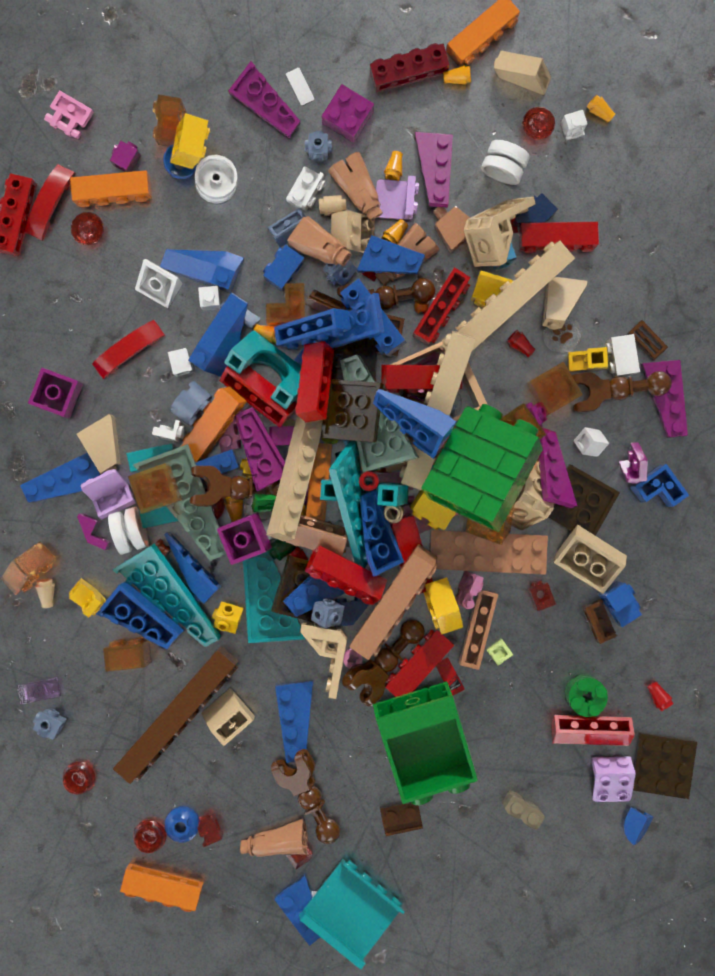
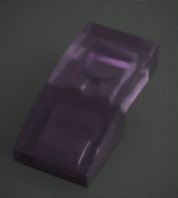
M57 677L17 685L20 704L61 696Z

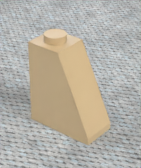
M500 51L498 58L494 61V70L499 78L545 95L551 76L543 58Z
M554 277L547 283L542 326L552 330L561 329L583 294L588 281Z
M108 414L77 433L78 438L100 474L108 470H117L116 467L121 464L116 419L113 415Z

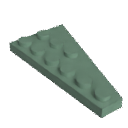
M355 355L340 360L344 380L375 382L361 356ZM381 411L377 443L357 441L363 473L419 458L407 435L400 431V425L395 420H389Z
M189 444L133 464L210 561L227 555L217 532L219 524L212 506L204 507L190 504L192 496L205 494L206 490L202 479L191 474V468L197 465Z

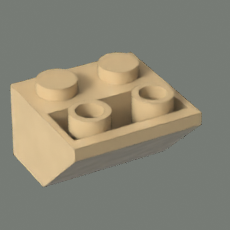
M349 210L332 214L331 235L337 238L347 248V251L351 252V256H363L371 235L374 236L375 219L370 221L367 215Z
M231 688L201 713L210 731L223 746L231 741L255 718V715Z

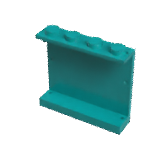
M342 859L299 914L301 922L361 970L366 964L364 960L366 955L399 912L404 914L405 911L401 907V901L396 897L390 898L387 895L388 891L380 884L378 886L372 883L373 879L367 873L361 874L356 870L358 868L356 864L351 860L346 862Z

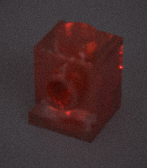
M542 580L531 583L532 587L528 588L535 610L540 611L556 605L548 582L543 583ZM538 591L543 592V596L540 598L537 597Z
M209 813L200 816L197 829L200 837H204L203 847L222 840L224 833L216 814L209 815Z

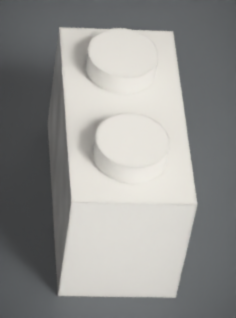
M634 334L608 339L605 347H607L608 355L610 356L608 368L613 378L639 373L640 368Z

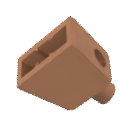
M456 206L449 212L444 207H437L433 213L439 221L435 224L434 229L451 254L466 241L464 227L467 219L470 217Z

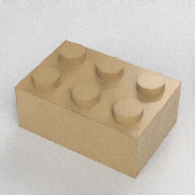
M577 525L556 552L554 563L604 594L625 568L627 555Z

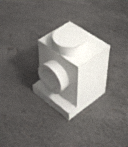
M583 110L564 115L561 126L566 141L585 135L584 129L587 126V121Z

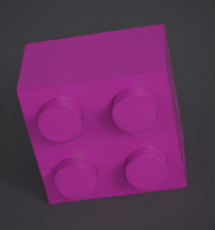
M341 84L321 116L322 124L355 143L374 113V103Z
M41 367L28 404L70 419L83 383Z
M258 512L217 528L231 565L272 549Z

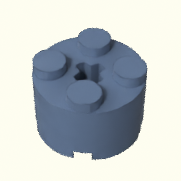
M195 381L188 385L191 387L189 390H183L171 406L173 408L170 409L174 415L188 426H192L198 418H201L205 407L214 400L212 395Z

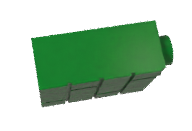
M482 404L479 411L467 406L421 489L429 500L499 533L543 450L540 439L536 436L539 430L529 422L520 419L516 421L514 426L501 421L503 414L490 405Z
M447 682L373 704L376 722L402 804L411 802L413 805H423L431 801L435 794L444 791L452 794L462 793L469 789L470 783L478 781L453 695Z

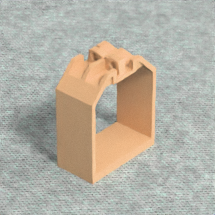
M437 343L390 365H410L435 352L441 351L439 347L443 343ZM468 362L462 381L472 400L474 409L479 411L481 405L487 404ZM461 415L456 416L452 419L458 422Z

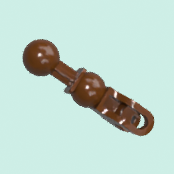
M420 278L412 284V287L396 290V286L393 285V288L382 286L376 291L374 289H369L368 291L371 295L378 293L381 309L388 310L395 305L399 306V301L414 298L420 303L429 302L435 295V285L427 278ZM350 284L338 287L336 289L337 295L343 298L340 292Z
M662 371L654 372L647 379L632 381V377L627 379L623 376L614 377L610 381L609 379L603 380L592 372L570 376L572 384L585 385L590 391V396L587 400L577 402L574 405L573 410L577 413L595 411L603 401L611 400V398L621 401L629 396L633 397V392L649 391L655 396H662L669 392L672 385L670 376Z
M194 466L191 468L192 476L203 478L207 482L208 489L205 494L192 496L190 504L193 506L210 507L221 498L231 497L235 500H243L245 498H252V494L277 496L280 481L257 492L252 478L246 479L243 476L231 478L222 475L214 466Z
M414 619L405 621L400 629L401 637L391 647L385 643L384 645L387 648L381 649L375 656L374 661L369 659L364 664L352 666L342 679L343 686L348 690H356L359 686L365 684L360 693V701L368 707L375 704L384 694L385 681L389 678V675L386 673L396 669L398 659L403 661L399 654L408 644H416L423 639L425 629L422 623Z
M301 749L296 753L294 760L297 769L290 768L282 759L274 761L271 765V772L277 784L282 788L290 790L293 796L298 795V804L303 809H306L305 815L312 813L317 823L315 830L317 839L323 844L334 843L339 838L340 827L336 821L328 819L321 808L325 800H321V792L317 787L313 786L315 784L313 778L315 762L306 749Z

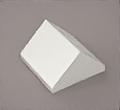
M144 259L135 290L168 308L183 283L178 277Z

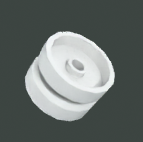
M493 140L487 152L489 156L485 157L481 170L487 176L501 183L509 185L519 184L524 173L522 169L526 168L530 159L529 153L511 142Z
M210 155L199 162L195 171L196 189L203 199L214 204L224 203L231 199L236 192L237 171L229 159L220 155Z
M137 507L126 509L124 515L121 512L109 514L108 524L110 533L120 555L132 552L133 546L137 550L148 547L147 530L142 528Z

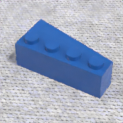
M126 581L118 585L96 613V615L111 620L110 622L119 624L165 649L172 646L184 631V629Z

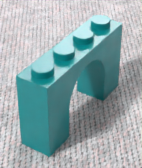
M255 330L250 332L230 350L224 363L238 374L254 363L267 365L277 372L282 382L277 386L271 399L284 409H287L298 398L302 366Z
M171 443L126 453L130 472H139L133 464L178 447ZM164 503L139 510L143 529L178 522V519L175 518Z
M331 478L321 480L320 500L337 501ZM365 480V483L370 485L372 481ZM379 481L377 488L374 489L378 492L377 505L397 507L408 503L409 486ZM363 489L364 494L371 492Z

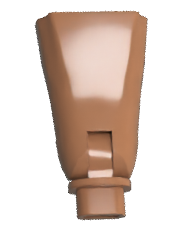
M355 152L345 158L346 164L341 160L333 164L328 172L351 199L353 204L362 211L363 215H367L368 219L372 221L381 216L383 212L380 209L381 204L362 155L360 152Z
M309 216L301 219L287 240L288 246L294 251L329 264L345 266L352 255L337 238L328 233Z
M417 223L412 225L397 244L424 254V261L440 251L437 244L429 236L426 237L425 231ZM389 272L375 274L376 278L384 286L390 281L393 282L394 279L405 275Z
M304 819L277 829L255 834L254 838L249 836L247 840H241L240 852L241 854L249 853L250 856L258 857L278 854L307 855L306 842L308 841V831Z

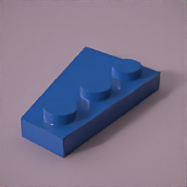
M371 235L357 272H389L418 275L425 255Z

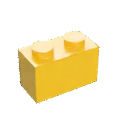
M422 490L419 491L409 506L413 510L412 514L420 520L423 517L429 520L428 525L435 530H438V528L445 530L456 512L429 500Z

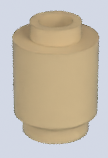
M342 195L324 196L322 199H319L320 214L331 216L334 213L346 211V199H342Z

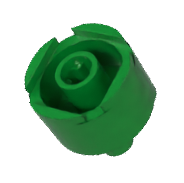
M579 675L571 679L565 688V698L568 705L581 716H598L606 707L608 701L607 689L592 676ZM587 693H588V694H589V697H588V698H587V697L584 698V697H583V694H587Z

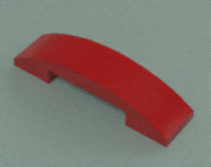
M59 164L52 170L33 204L26 223L25 233L43 241L50 226L49 220L64 190H68L71 184L70 177H74L75 172Z
M152 320L119 340L101 354L92 365L102 379H105L119 369L118 367L148 345L151 346L165 334L155 320Z

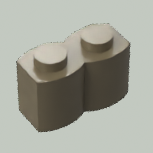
M509 791L502 801L508 814L522 819L530 828L538 829L545 819L544 814L536 804L525 801L516 792Z

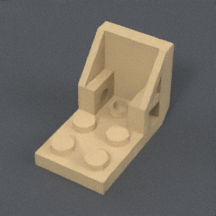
M534 196L507 199L467 219L464 233L474 267L500 266L506 263L513 236L510 220L516 217L515 214L529 211L528 208L535 205Z
M539 458L505 522L521 531L547 519L554 509V503L544 501L542 498Z
M303 621L301 634L320 656L332 658L329 672L333 674L332 678L328 677L325 692H329L328 698L336 699L347 635L341 627L331 626L327 629L319 627L317 623ZM333 643L334 648L329 647V644Z

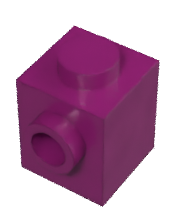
M120 140L119 144L115 145L112 150L110 162L114 167L123 172H132L141 154L135 144L129 141L125 143Z

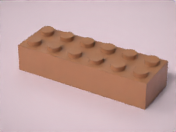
M430 530L429 551L438 557L436 569L546 575L548 536Z
M420 544L417 545L381 597V600L355 635L349 646L351 649L367 660L372 655L376 656L384 641H387L392 634L395 625L399 624L405 611H408L416 597L415 593L417 595L421 593L427 582L426 578L430 579L438 566L436 563L438 557Z

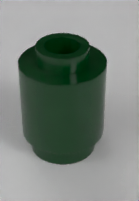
M276 539L271 543L272 549L268 550V553L274 560L281 561L294 551L296 546Z

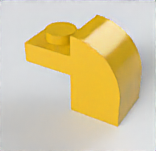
M607 347L568 352L569 372L608 369Z
M82 578L69 592V599L81 606L82 613L88 618L91 615L95 616L106 602L105 597Z

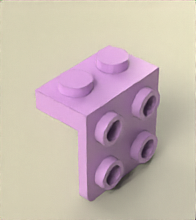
M408 176L407 181L381 179L377 181L376 191L381 204L380 209L383 212L377 218L412 221L413 214H417L418 202H414V195H418L419 183H415L416 176Z
M115 469L108 470L102 475L81 484L82 491L93 501L97 515L101 520L108 517L109 514L119 512L136 504L129 484Z
M592 757L591 763L595 775L593 801H630L635 779V770L631 757Z

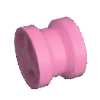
M349 649L344 653L343 662L350 669L356 664H362V655L353 649Z

